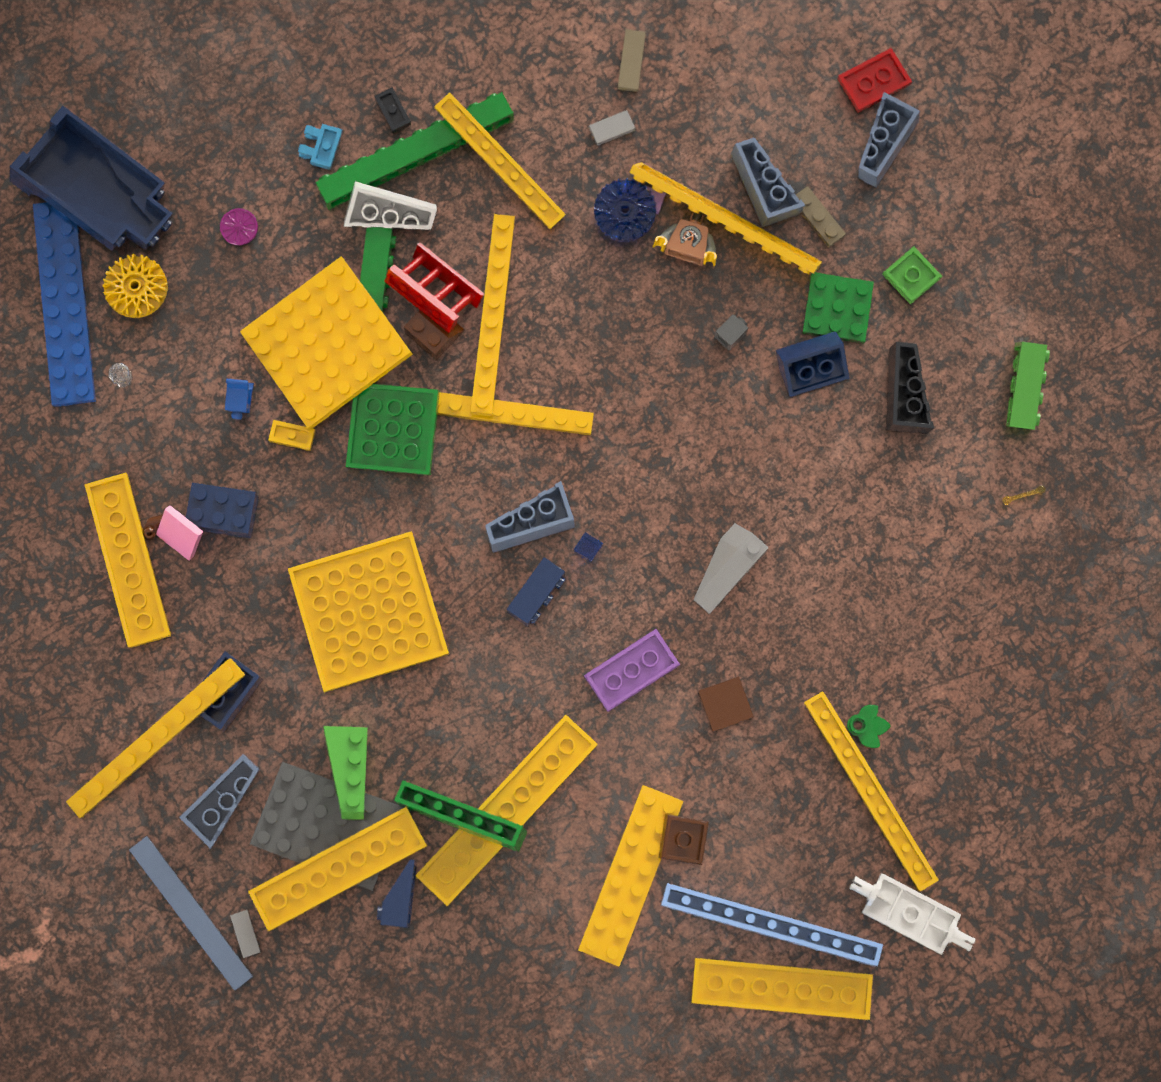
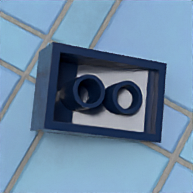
M409 860L384 899L382 907L378 906L377 920L380 921V925L410 928L417 870L416 860Z

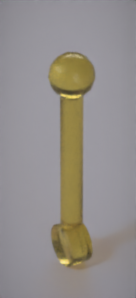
M1040 485L1037 489L1010 497L1007 495L1003 498V503L1007 505L1019 498L1036 493L1042 494L1046 491V488Z

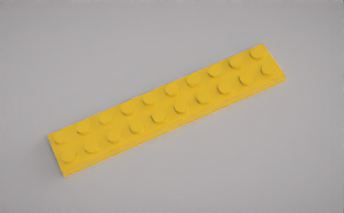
M643 163L633 165L629 172L634 175L633 178L643 184L646 181L652 185L651 188L661 194L663 191L671 195V200L680 204L681 202L688 204V209L698 214L699 212L706 214V218L717 224L719 221L726 225V230L734 234L739 232L744 235V240L752 244L755 242L761 244V249L770 254L775 252L781 255L780 259L788 264L793 262L799 265L798 269L806 274H810V272L814 274L822 264V261Z
M565 715L478 809L523 826L598 744ZM458 829L415 876L446 906H449L503 846Z

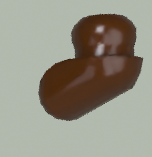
M163 514L147 520L143 528L145 538L152 539L156 536Z

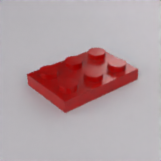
M892 48L842 73L837 78L858 113L880 102L884 92L893 95L912 84V80Z

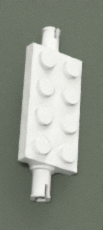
M883 873L880 874L874 885L859 879L857 876L853 879L852 882L854 883L850 885L849 889L867 897L862 914L942 955L947 944L951 942L965 948L967 951L971 950L972 945L970 944H974L975 938L959 931L958 927H956L961 914Z

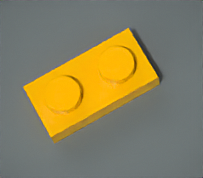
M273 420L268 440L272 443L311 451L316 430H309L304 426Z

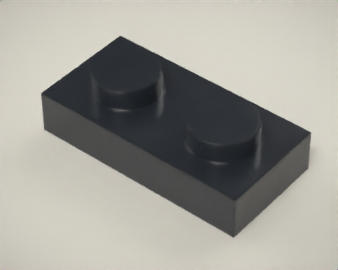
M393 87L374 95L375 101L392 133L411 125V121Z

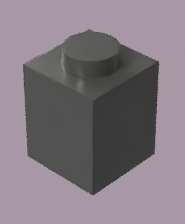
M732 314L715 332V338L731 351L747 334L748 327L746 321L740 316L736 317Z

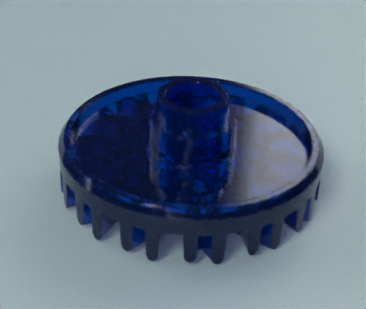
M619 178L618 181L613 180L609 185L607 183L595 199L594 217L597 226L607 237L620 242H630L643 237L652 228L656 218V203L652 192L647 189L646 185L635 182L634 179L629 180V178H626V180H621ZM627 208L629 209V211L627 213H623L621 209Z

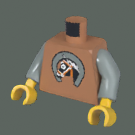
M693 212L689 221L680 219L678 224L671 225L660 236L655 238L653 248L655 246L662 247L661 252L665 250V255L701 266L706 265L708 261L712 262L713 266L716 265L717 255L713 236L708 233V227L701 225L704 216L700 213Z

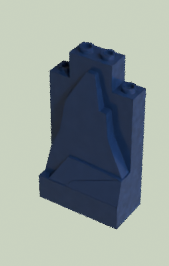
M64 106L51 118L49 129L27 154L23 151L10 165V182L28 196L34 194L44 199L111 251L116 246L120 248L125 242L126 237L145 251L150 246L153 248L160 239V233L162 231L166 232L173 223L171 221L173 213L157 202L165 194V182Z

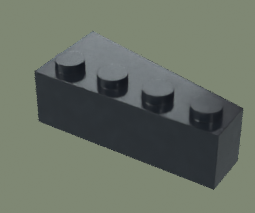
M895 342L889 348L886 430L928 434L934 429L933 421H931L930 405L927 402L925 392L926 385L922 378V366L917 344Z

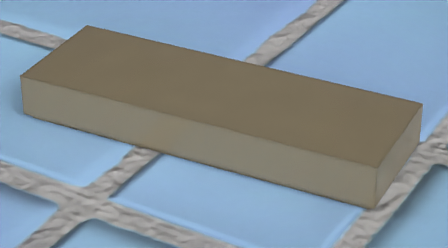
M625 29L618 90L638 92L646 35L644 31Z

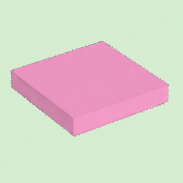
M168 506L163 513L156 535L187 560H190L194 557L203 531L173 507Z

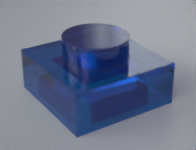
M585 532L573 551L592 563L603 543Z

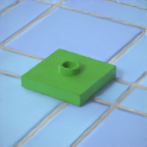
M914 246L882 274L910 305L942 278V275Z

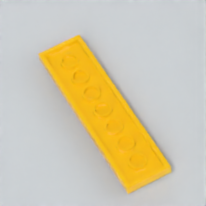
M123 473L84 484L128 648L170 637L169 625L143 535L128 474Z
M642 786L579 946V951L620 967L661 858L658 857L665 814L678 816L683 804L682 800L647 786Z
M405 807L248 892L267 930L271 931L427 847L408 808Z
M695 958L691 1003L870 1020L873 975Z

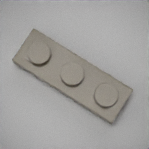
M808 186L796 194L797 198L805 204L801 212L802 216L828 248L846 236L843 229Z

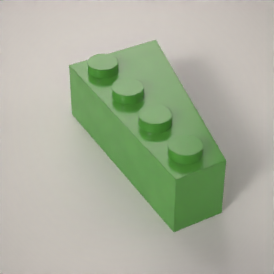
M1018 342L1015 343L1014 350L1018 351V355L1013 360L1012 366L1016 376L1012 377L1010 392L1014 394L1013 397L1009 398L1006 426L1035 430V426H1038L1040 422V414L1037 412L1038 405H1042L1043 402L1041 385L1045 384L1047 372L1044 371V365L1049 361L1050 350H1047V345Z

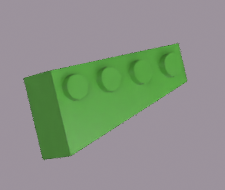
M323 726L341 819L364 820L367 727Z

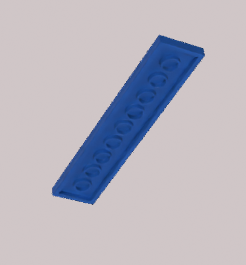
M48 202L33 204L52 406L58 407L96 402L79 226Z

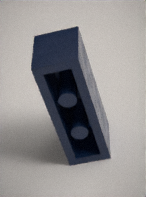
M544 557L508 606L507 613L527 627L531 623L535 624L541 616V613H539L543 606L547 607L554 598L551 594L556 588L559 590L565 583V571Z

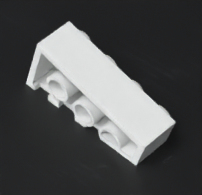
M355 182L344 219V227H396L431 230L437 208L436 204Z

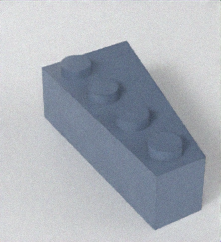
M885 92L883 93L859 166V179L874 187L878 186L918 124L919 110Z
M751 138L736 143L731 156L762 227L800 215L805 204L794 194V189L785 182L781 176L782 173L773 166L769 156L757 140Z
M560 481L549 490L539 493L532 500L520 504L515 510L509 511L486 524L485 528L492 552L494 553L575 528L574 518L562 482Z
M243 754L179 818L211 849L260 769Z

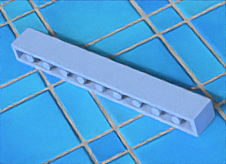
M668 883L666 884L660 905L874 967L878 966L883 944Z

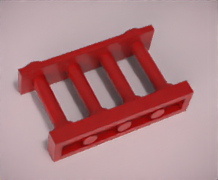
M418 243L413 254L414 260L402 270L396 265L390 267L384 282L450 333L458 321L459 316L457 314L469 303L478 308L484 293L436 256L429 248ZM420 265H423L430 273L417 283L408 275ZM438 277L446 286L433 296L424 288ZM454 290L463 298L449 309L441 301Z

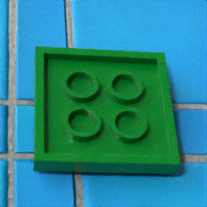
M811 273L802 334L819 337L836 331L843 341L864 344L874 282L823 273Z

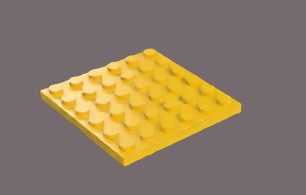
M342 256L240 331L309 430L313 429L413 355Z
M412 531L288 568L324 693L449 655Z

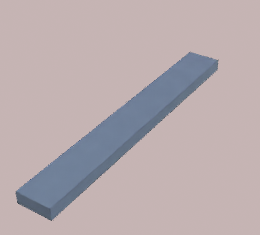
M146 836L130 848L129 851L232 988L236 991L249 981L253 975L150 838Z

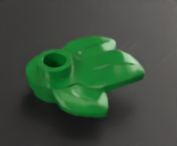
M877 705L862 707L859 714L853 715L847 722L848 731L852 735L858 736L860 743L869 748H879L880 741L878 736L885 733L891 727L885 719L877 716ZM854 723H861V729H855Z

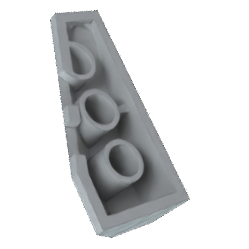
M735 523L720 539L694 597V601L710 614L764 556L769 547L753 533Z

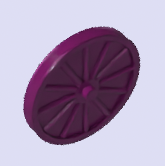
M236 208L228 211L222 217L220 231L228 243L238 246L245 245L255 238L258 231V223L250 211Z

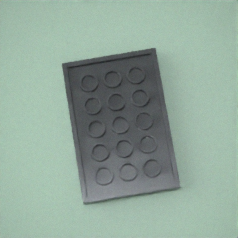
M282 762L250 845L302 863L404 807L365 793L364 820L341 819L333 780ZM381 872L356 885L374 891Z

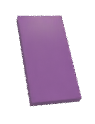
M657 629L585 674L584 677L606 711L609 712L680 666Z

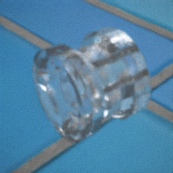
M116 363L109 369V378L115 386L124 388L131 384L133 375L125 364Z

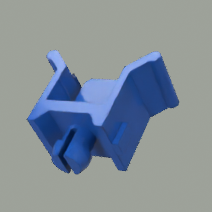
M226 379L225 410L232 412V419L242 420V413H250L254 383H248L247 380Z

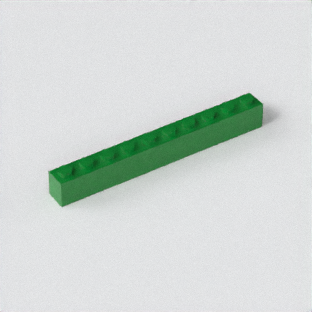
M503 92L491 94L486 100L480 103H472L466 109L488 133L514 121V113ZM437 120L424 130H416L412 133V136L406 139L400 138L387 148L381 147L368 157H360L356 163L350 166L344 165L331 175L321 176L319 181H316L317 189L328 210L350 200L355 182L378 187L467 144V142L446 120Z

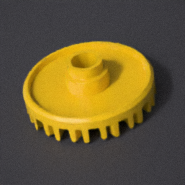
M132 254V257L127 255L125 259L120 257L119 262L114 261L115 265L112 268L108 267L109 271H106V279L103 278V293L109 305L117 313L125 317L141 318L152 314L163 304L168 291L167 278L159 264L154 260H150L148 256L144 257L141 255V257Z

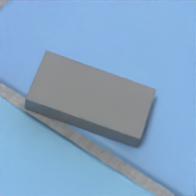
M626 110L589 125V129L598 146L635 131V126Z

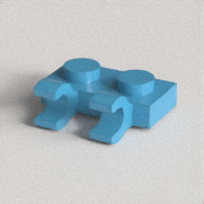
M322 124L321 129L306 125L304 131L305 138L317 139L315 148L300 144L298 150L299 157L311 158V165L331 170L343 133L342 129Z

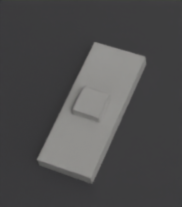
M248 910L230 915L243 958L260 953L261 951Z

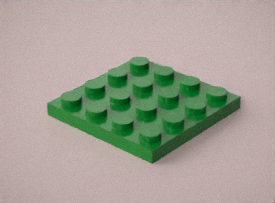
M372 384L354 397L346 467L431 475L440 391L436 389Z

